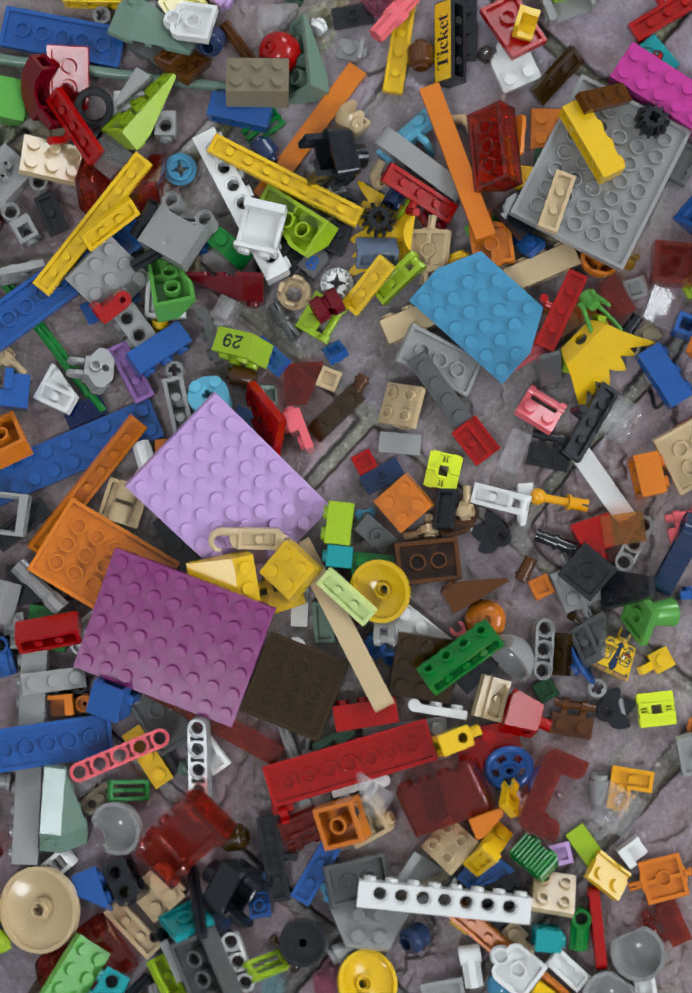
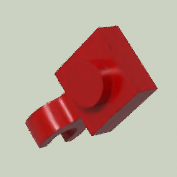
M271 801L273 815H280L282 825L290 823L288 813L294 810V803L273 808Z

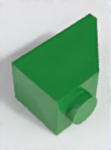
M219 226L218 230L207 241L208 247L242 272L254 256L252 253H249V255L238 253L233 246L236 238Z

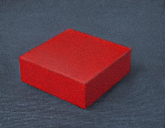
M369 448L350 458L359 476L378 467Z

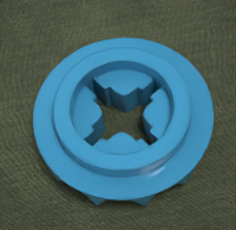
M174 154L165 162V177L174 186H184L191 183L194 177H196V163L187 154ZM179 162L184 169L186 168L183 171L182 177L178 172H175L178 169Z

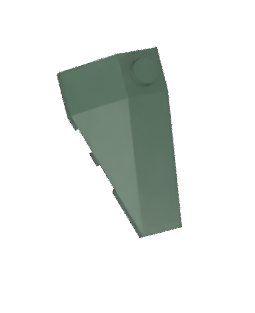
M122 0L107 31L108 35L126 43L132 44L133 41L145 43V47L151 48L152 45L162 46L165 51L189 56L197 48V43L174 39L170 30L164 26L163 19L165 14L146 0Z
M302 14L289 25L288 34L297 39L301 50L300 56H297L295 61L297 63L296 66L289 72V104L316 102L329 93L328 78L307 15Z
M46 764L44 766L39 832L40 851L63 853L88 842V822L82 814L80 801H77L74 793L75 788L68 769L64 766Z

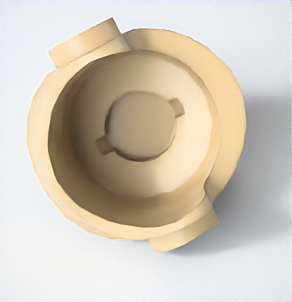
M349 100L339 107L335 115V123L337 128L352 130L355 138L362 135L370 127L371 122L364 117L362 110L356 111L357 101Z

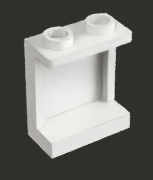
M245 196L243 203L245 209L237 239L234 240L233 246L238 253L243 255L253 253L257 254L258 258L264 260L276 259L288 213L286 205Z

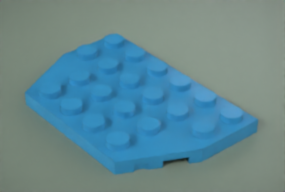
M482 251L437 268L409 299L414 306L502 384L531 353L543 307Z

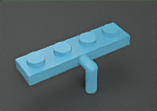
M424 108L397 133L413 145L418 141L422 143L429 157L436 155V151L429 138L425 136L433 127ZM379 149L376 151L378 157L387 164L390 162L395 163L393 159Z

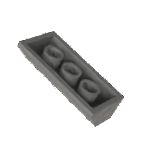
M215 925L207 928L208 937L206 939L198 940L196 934L177 944L173 942L168 945L187 993H243Z

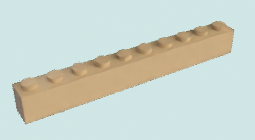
M560 241L553 245V249L548 251L542 249L532 259L522 257L516 260V264L510 267L506 264L499 268L521 288L527 290L567 273L569 268L572 270L579 268L581 262L575 249ZM412 304L403 307L400 313L394 315L391 312L382 316V320L379 321L380 328L389 347L403 341L410 323H414L428 331L438 326L416 306L413 307Z

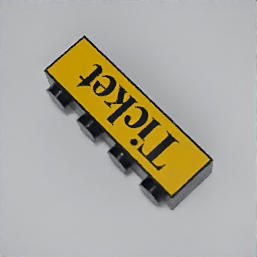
M444 0L434 4V83L439 82L440 86L448 89L466 83V2L460 0Z

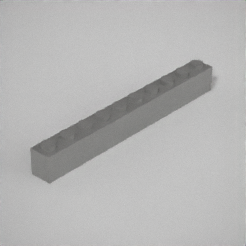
M51 650L21 655L19 653L18 666H21L20 674L49 671ZM18 675L17 687H20V693L16 697V709H19V714L15 718V726L47 722V696H49V692L22 696L20 675ZM44 766L13 771V773H16L15 781L12 782V794H15L14 803L11 804V815L14 816L13 824L10 825V837H13V841L8 853L9 859H12L11 864L38 865L41 863L39 832Z

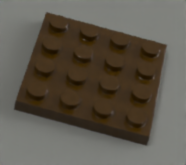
M271 631L239 711L318 742L350 662Z

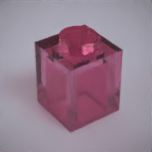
M334 968L313 973L312 979L316 993H338Z

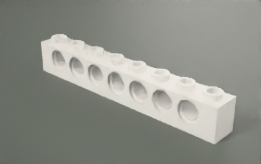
M212 127L192 139L238 228H240L244 209H240L238 206L241 202H244L245 196L252 197L254 193L249 184L244 185L242 179L245 176L241 170L207 153V149L217 133L216 129ZM227 166L230 168L227 173H220L222 167ZM238 184L239 188L236 191H230V186ZM279 244L277 258L272 263H268L266 260L258 258L257 254L252 253L261 272L264 273L269 286L291 274L289 268L292 266L287 256L282 257L279 251L282 249L281 244Z
M364 875V878H359L357 907L530 925L532 898L530 895H527L526 891L514 890V894L505 893L506 890L501 888L484 891V887L471 886V889H465L460 884H450L449 887L441 886L440 882L429 881L428 885L419 884L420 881L414 879H407V882H398V878L385 877V880H377V876ZM377 887L385 889L386 893L383 897H376L373 894ZM399 889L407 892V896L402 900L395 897V893ZM419 892H427L428 899L424 902L418 901L416 897ZM441 894H448L450 900L446 904H441L438 902L439 896ZM463 896L471 898V903L468 906L460 905V899ZM485 898L492 899L493 903L490 908H483L481 906ZM508 900L513 901L514 907L511 910L506 911L503 909L504 902Z

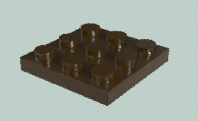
M398 631L388 683L390 695L450 704L453 684L435 696L416 669L424 661L432 658L442 648L447 647L455 640Z

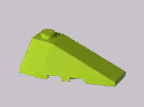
M163 73L144 89L145 94L131 100L129 102L131 107L124 113L120 111L116 113L101 131L125 149H141L155 126L176 79V75L174 73Z
M269 184L259 197L261 200L286 205L288 213L282 235L291 248L307 258L328 247L339 229Z

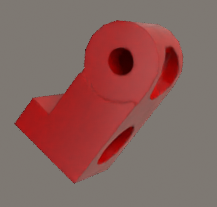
M115 289L103 302L99 303L94 300L88 306L99 322L105 325L131 304V296L122 289Z

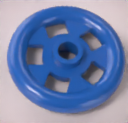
M513 745L503 746L494 750L484 763V776L487 782L498 790H501L504 778H514L519 783V788L528 783L534 772V762L531 755L525 749ZM504 755L506 758L499 763L497 759ZM515 755L522 758L520 762L513 759ZM520 768L525 769L523 775H518ZM498 769L500 775L494 776L492 770Z

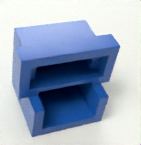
M5 367L4 387L0 389V409L27 411L31 375L14 373V368Z
M99 677L93 682L86 712L116 724L130 716L133 704L140 700L141 692Z

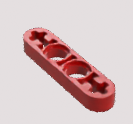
M589 885L586 887L588 910L591 916L590 929L594 964L596 970L607 969V956L600 892L596 886Z

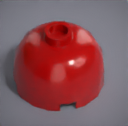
M274 31L262 39L258 52L259 58H289L290 72L297 63L295 61L297 56H300L301 50L300 44L295 37L284 31Z

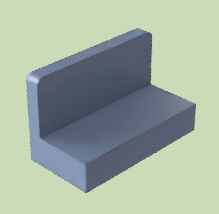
M355 238L357 250L356 269H368L379 254L383 255L394 266L398 264L399 249L396 238Z

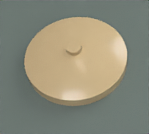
M33 866L23 869L11 877L3 889L0 898L1 923L9 939L24 951L44 954L57 950L72 938L78 927L80 900L77 891L68 877L55 868Z

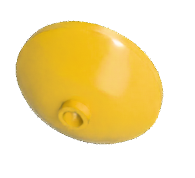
M382 559L371 560L362 564L351 578L350 584L378 609L369 621L388 623L400 617L407 609L411 597L410 584L405 573L396 564ZM383 586L387 587V592L383 591Z
M359 950L347 956L342 962L337 975L339 993H397L398 981L393 965L383 954L374 950ZM360 981L363 982V988L359 985Z

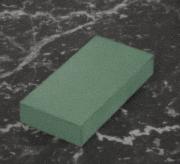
M318 601L312 602L315 644L336 642L335 633Z

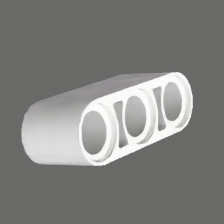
M228 929L222 936L221 941L243 993H249L254 988L255 983L244 986L241 984L240 979L244 976L252 979V976L247 975L248 970L244 969L242 965L234 964L233 958L241 956L244 962L250 959L239 931ZM229 935L236 937L237 943L229 945L226 942V937Z

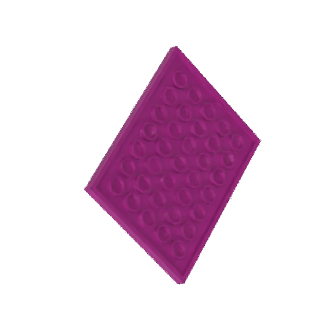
M116 547L73 667L232 727L276 607Z

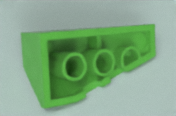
M160 258L147 265L157 320L158 322L180 318L196 301L193 282L187 277L184 270Z

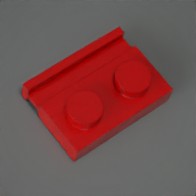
M476 415L451 433L476 467L500 449V446Z

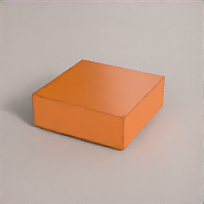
M547 573L527 582L535 601L555 592Z

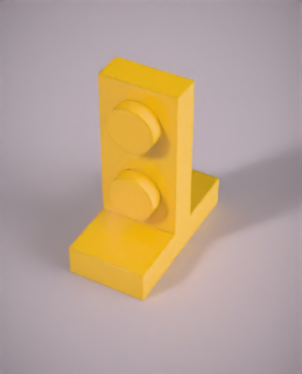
M498 821L462 864L476 877H479L502 857L500 853L513 836V833Z

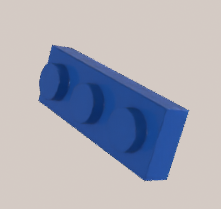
M321 840L290 896L309 907L324 880L322 866L333 864L341 849L325 851Z

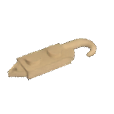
M219 527L209 534L208 544L215 552H221L222 549L215 546L214 540L217 536H229L230 544L236 549L278 550L285 541V538L287 540L292 539L282 533L279 528Z

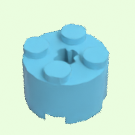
M204 376L191 382L188 390V402L193 413L213 392L233 408L230 392L226 383L220 377Z

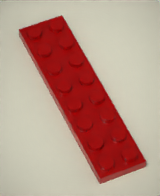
M426 718L265 765L262 766L273 808H277L438 760Z

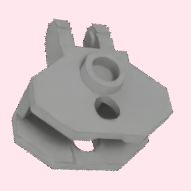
M99 348L91 356L86 355L85 358H67L69 365L82 367V370L67 369L66 375L71 378L81 379V383H85L92 394L101 395L110 387V383L113 380L115 359L108 349Z

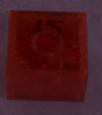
M655 240L651 245L649 286L692 288V242Z

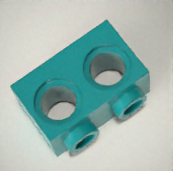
M328 545L327 549H323L322 563H326V568L351 570L353 547Z
M532 922L531 946L534 951L561 954V948H565L566 935L563 934L558 924Z
M107 966L106 970L101 969L96 978L98 984L95 990L91 988L88 993H124L131 979ZM110 976L118 978V984L114 988H109L106 985V980Z

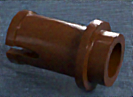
M358 373L357 376H354L356 379L353 386L362 394L365 386L369 385L368 381L370 378Z
M525 555L518 572L515 571L514 573L516 575L515 579L525 584L527 580L530 581L529 576L537 560Z

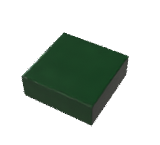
M551 678L539 680L531 685L532 690L542 704L560 694Z

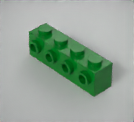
M485 618L481 622L476 623L465 634L457 637L447 647L442 648L432 658L424 661L416 670L434 695L437 696L504 647L505 644Z

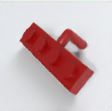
M654 0L658 6L629 23L627 28L636 42L640 43L691 12L692 0Z
M56 87L46 100V103L66 132L63 136H49L47 143L49 145L67 144L71 139L87 164L94 165L105 150L63 88Z
M393 162L388 164L379 180L410 200L405 209V214L408 216L420 215V209L416 208L418 205L431 215H436L439 220L449 224L458 208V205Z
M569 268L554 302L548 300L547 294L540 296L538 303L550 311L534 345L549 352H554L588 279L587 276Z

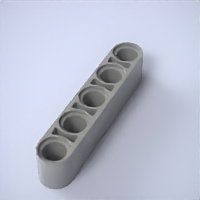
M385 126L374 142V145L426 185L453 203H456L459 196L450 172L396 131Z
M196 715L187 727L189 813L193 820L203 821L209 815L213 806L211 722L206 717ZM195 722H200L203 725V730L197 729ZM195 743L202 744L204 750H198L195 746ZM196 764H201L204 767V771H199L196 768ZM196 785L203 786L205 792H200ZM197 806L204 807L205 812L198 811Z

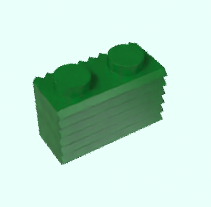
M525 832L509 850V856L540 883H544L558 867V855L552 849H545L541 846V841L532 834L530 836Z

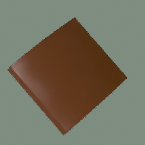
M163 49L153 57V61L165 73H174L176 75L175 80L186 86H189L211 66V59L194 51L189 56Z

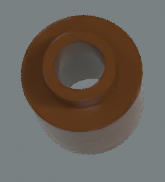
M233 365L232 368H228L226 379L229 380L230 385L247 389L248 382L257 380L258 372L244 366Z

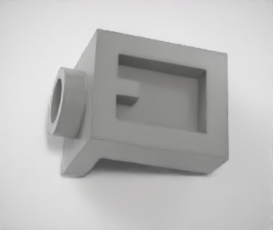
M341 38L337 60L361 65L362 58L366 59L368 53L365 39L361 38L359 42Z

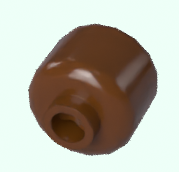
M418 39L408 46L407 63L409 67L413 68L416 72H425L434 64V48L426 40Z

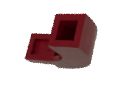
M45 53L33 54L27 59L21 76V93L25 108L33 121L41 120L48 130L63 128L46 103V100L49 98V83L57 67Z

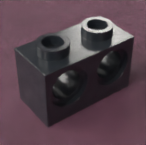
M121 855L102 868L105 882L110 886L113 892V899L119 907L131 906L150 893L131 855ZM119 868H120V871H121L120 876H118V870H119ZM128 887H129V889H130V894H129V896H128V894H127V889H128Z

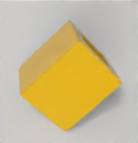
M521 5L512 37L531 42L541 10Z

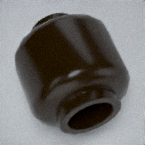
M242 823L225 824L217 834V842L226 852L243 851L250 843L249 829L245 828Z

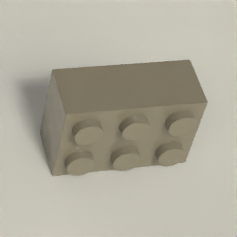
M227 58L226 107L289 108V58Z

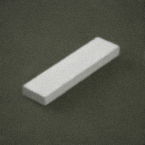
M588 448L580 463L572 460L617 526L636 514L590 448Z

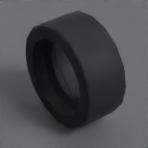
M99 87L83 89L77 95L74 106L89 128H100L106 125L114 111L113 100L110 94ZM96 95L104 100L106 112L102 118L92 120L84 115L82 102L86 97Z

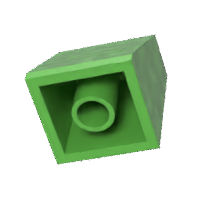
M0 75V124L20 126L26 121L28 116L22 99L21 79Z

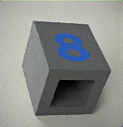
M322 249L309 258L304 257L297 265L298 270L315 282L330 264L327 258L329 255Z

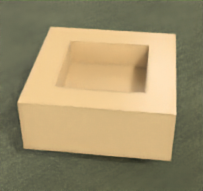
M323 365L315 385L335 393L343 373Z

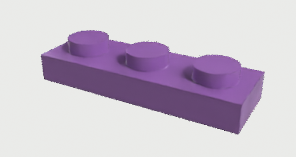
M126 341L108 348L115 359L114 365L135 404L137 405L148 398L154 397L155 394L146 377L143 376L139 379L125 360L126 353L131 351Z

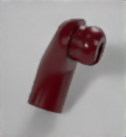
M424 211L417 216L423 228L428 225V214ZM436 221L435 228L446 229L447 225L444 221Z

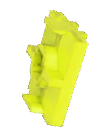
M431 450L423 485L430 488L457 489L463 457ZM440 466L448 468L447 476L438 475Z
M672 690L636 694L635 700L640 728L677 724ZM660 704L661 713L652 714L651 705Z

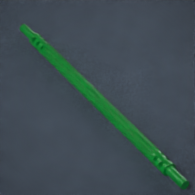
M15 284L1 286V288L8 294L16 286ZM44 322L33 328L65 371L67 369H79L77 366L67 363V358L70 356ZM71 378L86 399L89 398L101 414L107 410L96 394H92L85 383H81V379Z

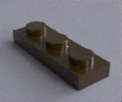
M569 46L529 89L539 105L544 106L584 63L575 47Z
M350 384L307 426V429L320 443L323 442L366 398Z

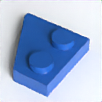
M500 858L496 864L479 877H476L464 866L456 878L471 889V886L483 887L484 885L491 884L497 881V879L513 873L515 870Z

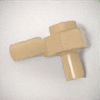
M10 347L0 353V367L5 365L6 367L14 368L18 374L27 373L24 367L15 360V352Z
M468 485L463 486V500L459 503L456 516H460L462 521L471 520V516H475L474 505L470 504L471 486Z
M425 514V525L420 526L417 531L403 532L404 540L419 539L420 537H424V540L436 539V536L439 535V530H433L432 528L433 515Z

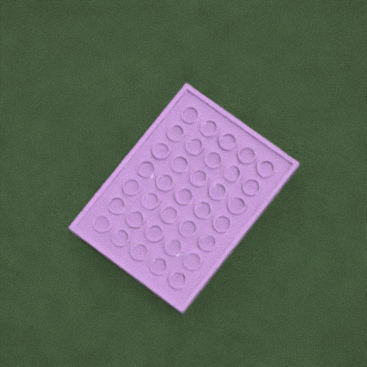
M215 392L204 401L124 485L202 559L244 550L234 548L230 544L229 536H217L214 544L216 547L221 548L222 551L215 552L208 544V537L216 528H279L282 533L297 543L323 516L324 505H329ZM248 550L253 554L258 582L264 578L259 571L277 550Z

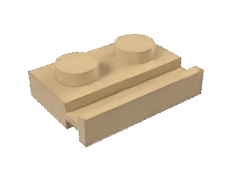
M481 674L471 715L501 723L511 682Z

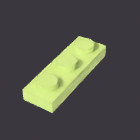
M332 567L316 583L362 626L378 611L371 602Z

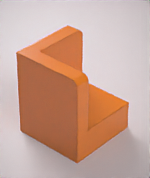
M75 693L47 696V700H50L51 716L77 714L74 704L76 699Z

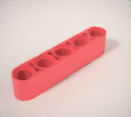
M155 729L77 762L70 768V777L75 782H84L157 751L168 744L169 734L164 729ZM156 733L165 735L166 740L163 744L159 745L154 742L153 737ZM135 742H144L146 745L145 751L137 753L133 748ZM119 749L126 753V758L120 762L116 761L113 756L114 752ZM103 758L106 761L105 768L102 770L95 769L93 766L95 759ZM78 766L86 770L85 776L81 779L73 775L74 769Z

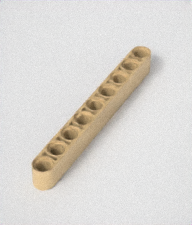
M308 537L298 542L297 544L324 568L310 586L374 711L378 712L394 704L395 702L349 613L316 584L326 572V569L310 538Z

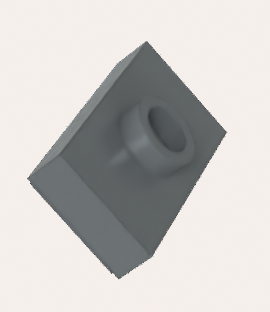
M686 142L668 178V181L682 188L685 187L692 173V144Z
M367 512L352 527L382 554L397 539Z

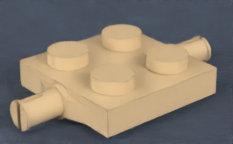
M428 215L427 227L413 229L411 251H415L420 262L423 261L427 266L426 270L421 273L420 285H423L429 278L430 273L448 264L452 231L435 228L436 215ZM412 264L407 266L409 270L414 267Z

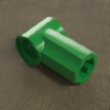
M581 905L575 906L574 916L571 918L568 948L583 952L588 950L591 916L587 908ZM578 913L586 914L583 921L575 920Z

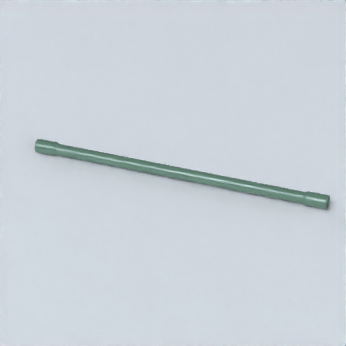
M0 54V65L24 67L28 57ZM90 65V76L128 81L133 73L131 70ZM147 73V74H149V75L151 76V78H152V80H151L150 83H152V82L155 81L160 75H162V74H155V73ZM195 79L189 86L175 80L172 85L174 87L206 91H226V82Z

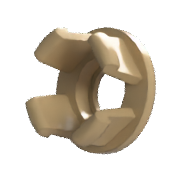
M293 275L288 277L278 285V300L288 310L296 311L303 309L311 299L310 285L302 276ZM297 287L302 291V297L299 301L292 302L288 299L287 292L290 288Z

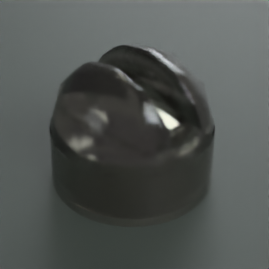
M487 45L482 46L476 53L477 59L483 64H489L494 56L493 49Z

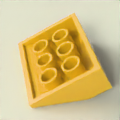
M240 550L185 563L187 574L261 602L254 558L250 551Z

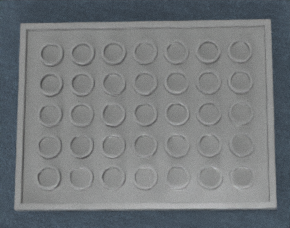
M581 74L566 104L576 100L575 96L579 92L604 87V85ZM633 100L628 105L594 112L597 119L602 121L605 133L613 140L614 148L618 155L620 154L623 157L626 166L621 175L599 185L559 118L509 215L536 228L556 169L576 176L558 233L553 235L542 230L539 231L621 273L692 131L668 119L670 125L666 127L667 131L665 134H660L656 139L653 136L647 139L646 134L639 136L641 130L634 129L636 124L634 117L637 115V110L644 106Z

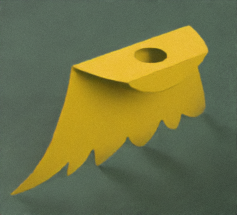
M358 180V185L368 200L362 201L361 206L371 209L370 205L374 202L376 207H378L379 202L383 201L385 195ZM403 205L400 206L398 211L389 210L388 212H395L396 215L403 208ZM405 213L399 220L395 217L392 218L396 220V224L391 225L393 228L392 232L386 231L385 237H382L379 232L377 238H396L399 249L398 263L411 251L415 216H408ZM376 216V223H380V217ZM360 217V219H359V221H358L357 224H358L360 227H362L361 225H362V223L365 222V221H363V220L361 219V217ZM369 227L363 228L365 230L355 234L350 241L355 243L356 237L375 238L374 231L367 234L366 231ZM354 264L349 273L353 277L365 272L367 269H356Z
M590 320L593 332L590 333L585 324L561 348L563 359L572 379L578 405H586L587 391L592 395L594 394L596 388L595 381L598 383L605 382L610 386L609 369L614 371L626 370L621 355L633 356L635 353L630 348L654 345L656 342L626 333L607 323ZM584 334L587 336L583 344H576Z

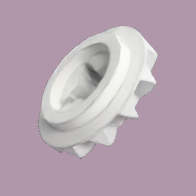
M339 267L329 268L321 278V290L325 292L334 287L330 283L334 282L336 276H338L339 281L343 282V284L338 286L337 293L341 299H344L353 288L352 276L345 269Z

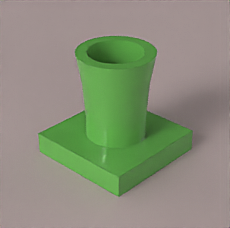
M673 598L651 602L648 599L624 606L620 620L640 646H645L649 642L654 626L675 627L679 623L680 609L678 603Z

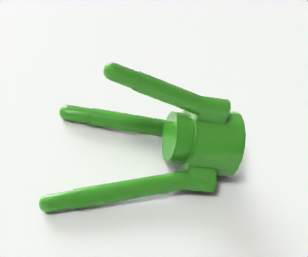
M587 289L581 293L578 307L582 311L590 333L593 332V328L586 309L594 311L598 308L617 329L623 330L618 322L600 304L601 302L610 307L611 304L597 294L594 289Z

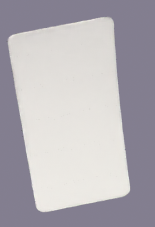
M309 588L303 593L307 604L291 609V626L307 627Z

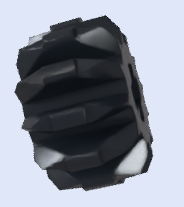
M647 103L644 107L637 110V115L634 117L636 122L634 129L641 130L639 136L646 134L647 139H650L651 136L656 139L660 134H665L667 131L666 127L670 125V121L667 119L669 113H663L664 106L659 109L657 108V103H654L652 106Z
M373 202L370 205L371 209L368 207L364 208L366 214L361 215V219L365 222L361 226L362 228L369 227L366 231L367 234L374 231L375 238H377L379 232L382 237H385L386 231L392 232L393 228L391 225L396 224V220L392 219L395 216V212H388L390 205H387L384 209L382 208L383 202H379L378 207ZM376 216L380 217V223H376Z

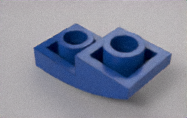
M262 871V878L266 880L265 871ZM258 892L254 901L248 904L250 918L255 920L272 917L268 892Z

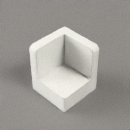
M635 834L615 849L629 869L637 865L636 861L648 852Z

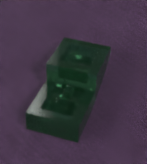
M353 729L328 734L320 738L318 742H314L312 746L317 751L332 740H335L337 744L344 743L355 735L356 731Z

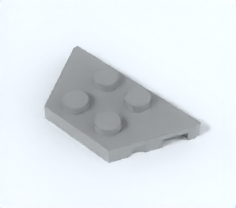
M356 904L336 909H330L329 905V910L346 949L389 951L410 912L357 907Z

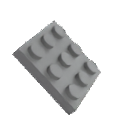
M111 236L92 252H89L64 279L89 303H92L94 300L101 303L115 289H122L128 292L132 299L147 284L149 274L143 268L135 272L130 266V261L134 258Z

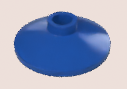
M575 646L571 647L574 662L570 665L572 671L576 676L581 675L588 682L594 684L595 678L590 667L586 668L583 666Z

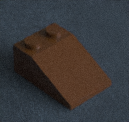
M508 578L466 580L457 583L452 580L441 587L443 591L439 594L453 615L506 584L509 580Z

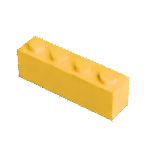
M577 100L562 106L558 116L598 184L601 185L621 175L626 167L625 161L620 154L618 155L611 137H608L605 133L602 121L597 119L594 112L584 115Z

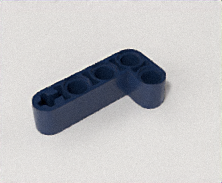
M688 511L684 514L678 533L654 575L655 591L668 597L672 594L692 558V513Z

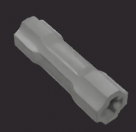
M23 558L13 567L11 572L22 583L27 584L43 600L44 605L54 615L62 612L69 602L47 582L29 572L27 568L30 563Z

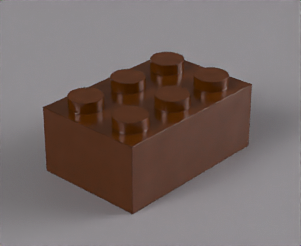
M458 537L394 543L396 565L405 573L410 585L462 579Z

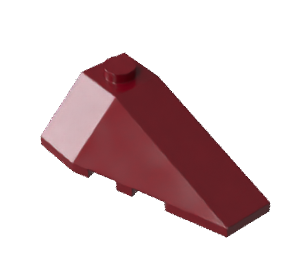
M185 272L194 285L240 304L247 305V308L258 309L259 306H264L266 285L264 273L236 272L235 276H231V274L226 272L215 273V276H211L208 272Z

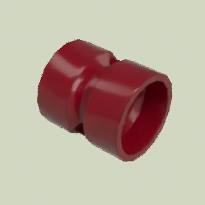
M334 287L323 292L322 297L317 295L308 301L320 325L331 320V315L338 316L346 311L345 305Z

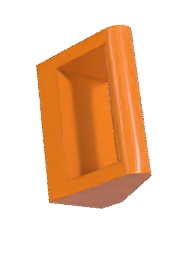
M498 805L466 815L476 840L484 838L503 816V811Z

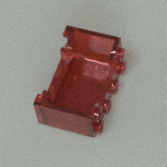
M554 746L544 747L540 751L532 776L521 795L518 816L515 817L517 823L523 829L556 843L560 833V825L554 818L549 817V814L545 812L561 774L571 779H580L585 775L590 763Z
M193 787L186 794L183 801L179 800L171 808L172 812L170 814L166 812L158 820L159 824L156 827L152 825L144 833L145 836L137 844L139 848L135 855L171 890L179 884L180 877L184 874L186 875L192 866L211 849L218 846L221 847L228 840L237 825L200 787L198 789Z

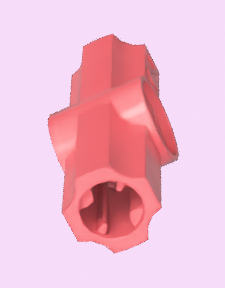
M394 0L382 12V16L368 30L371 37L375 41L382 43L395 28H398L407 19L408 13L420 0Z

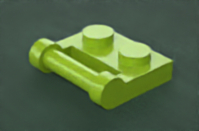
M315 291L312 298L316 297L317 295L322 297L323 294L319 293L318 291ZM308 304L295 327L327 345L330 341L331 333L341 316L345 315L348 309L346 308V311L338 316L332 315L331 320H329L321 334L317 332L320 323Z

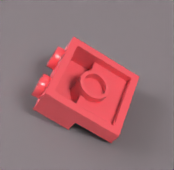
M290 406L283 409L282 412L287 421L285 426L286 434L291 433L292 437L296 436L301 450L305 449L307 454L314 452V445L300 408Z

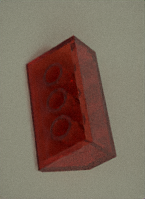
M498 100L468 114L467 125L474 192L508 191L522 185L515 108Z

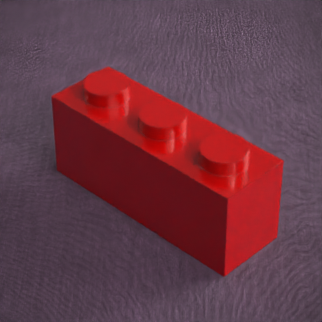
M78 611L15 622L14 641L20 655L81 644L83 639V624Z
M367 696L357 698L355 703H349V700L336 701V706H332L336 732L399 722L395 696H392L394 704L378 712L374 711Z

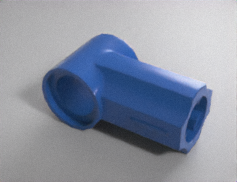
M0 635V639L5 642V649L0 651V678L17 674L18 670L12 649L10 648V638Z

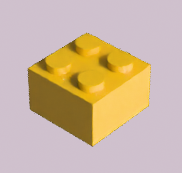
M285 540L259 573L288 600H298L324 568L295 541Z

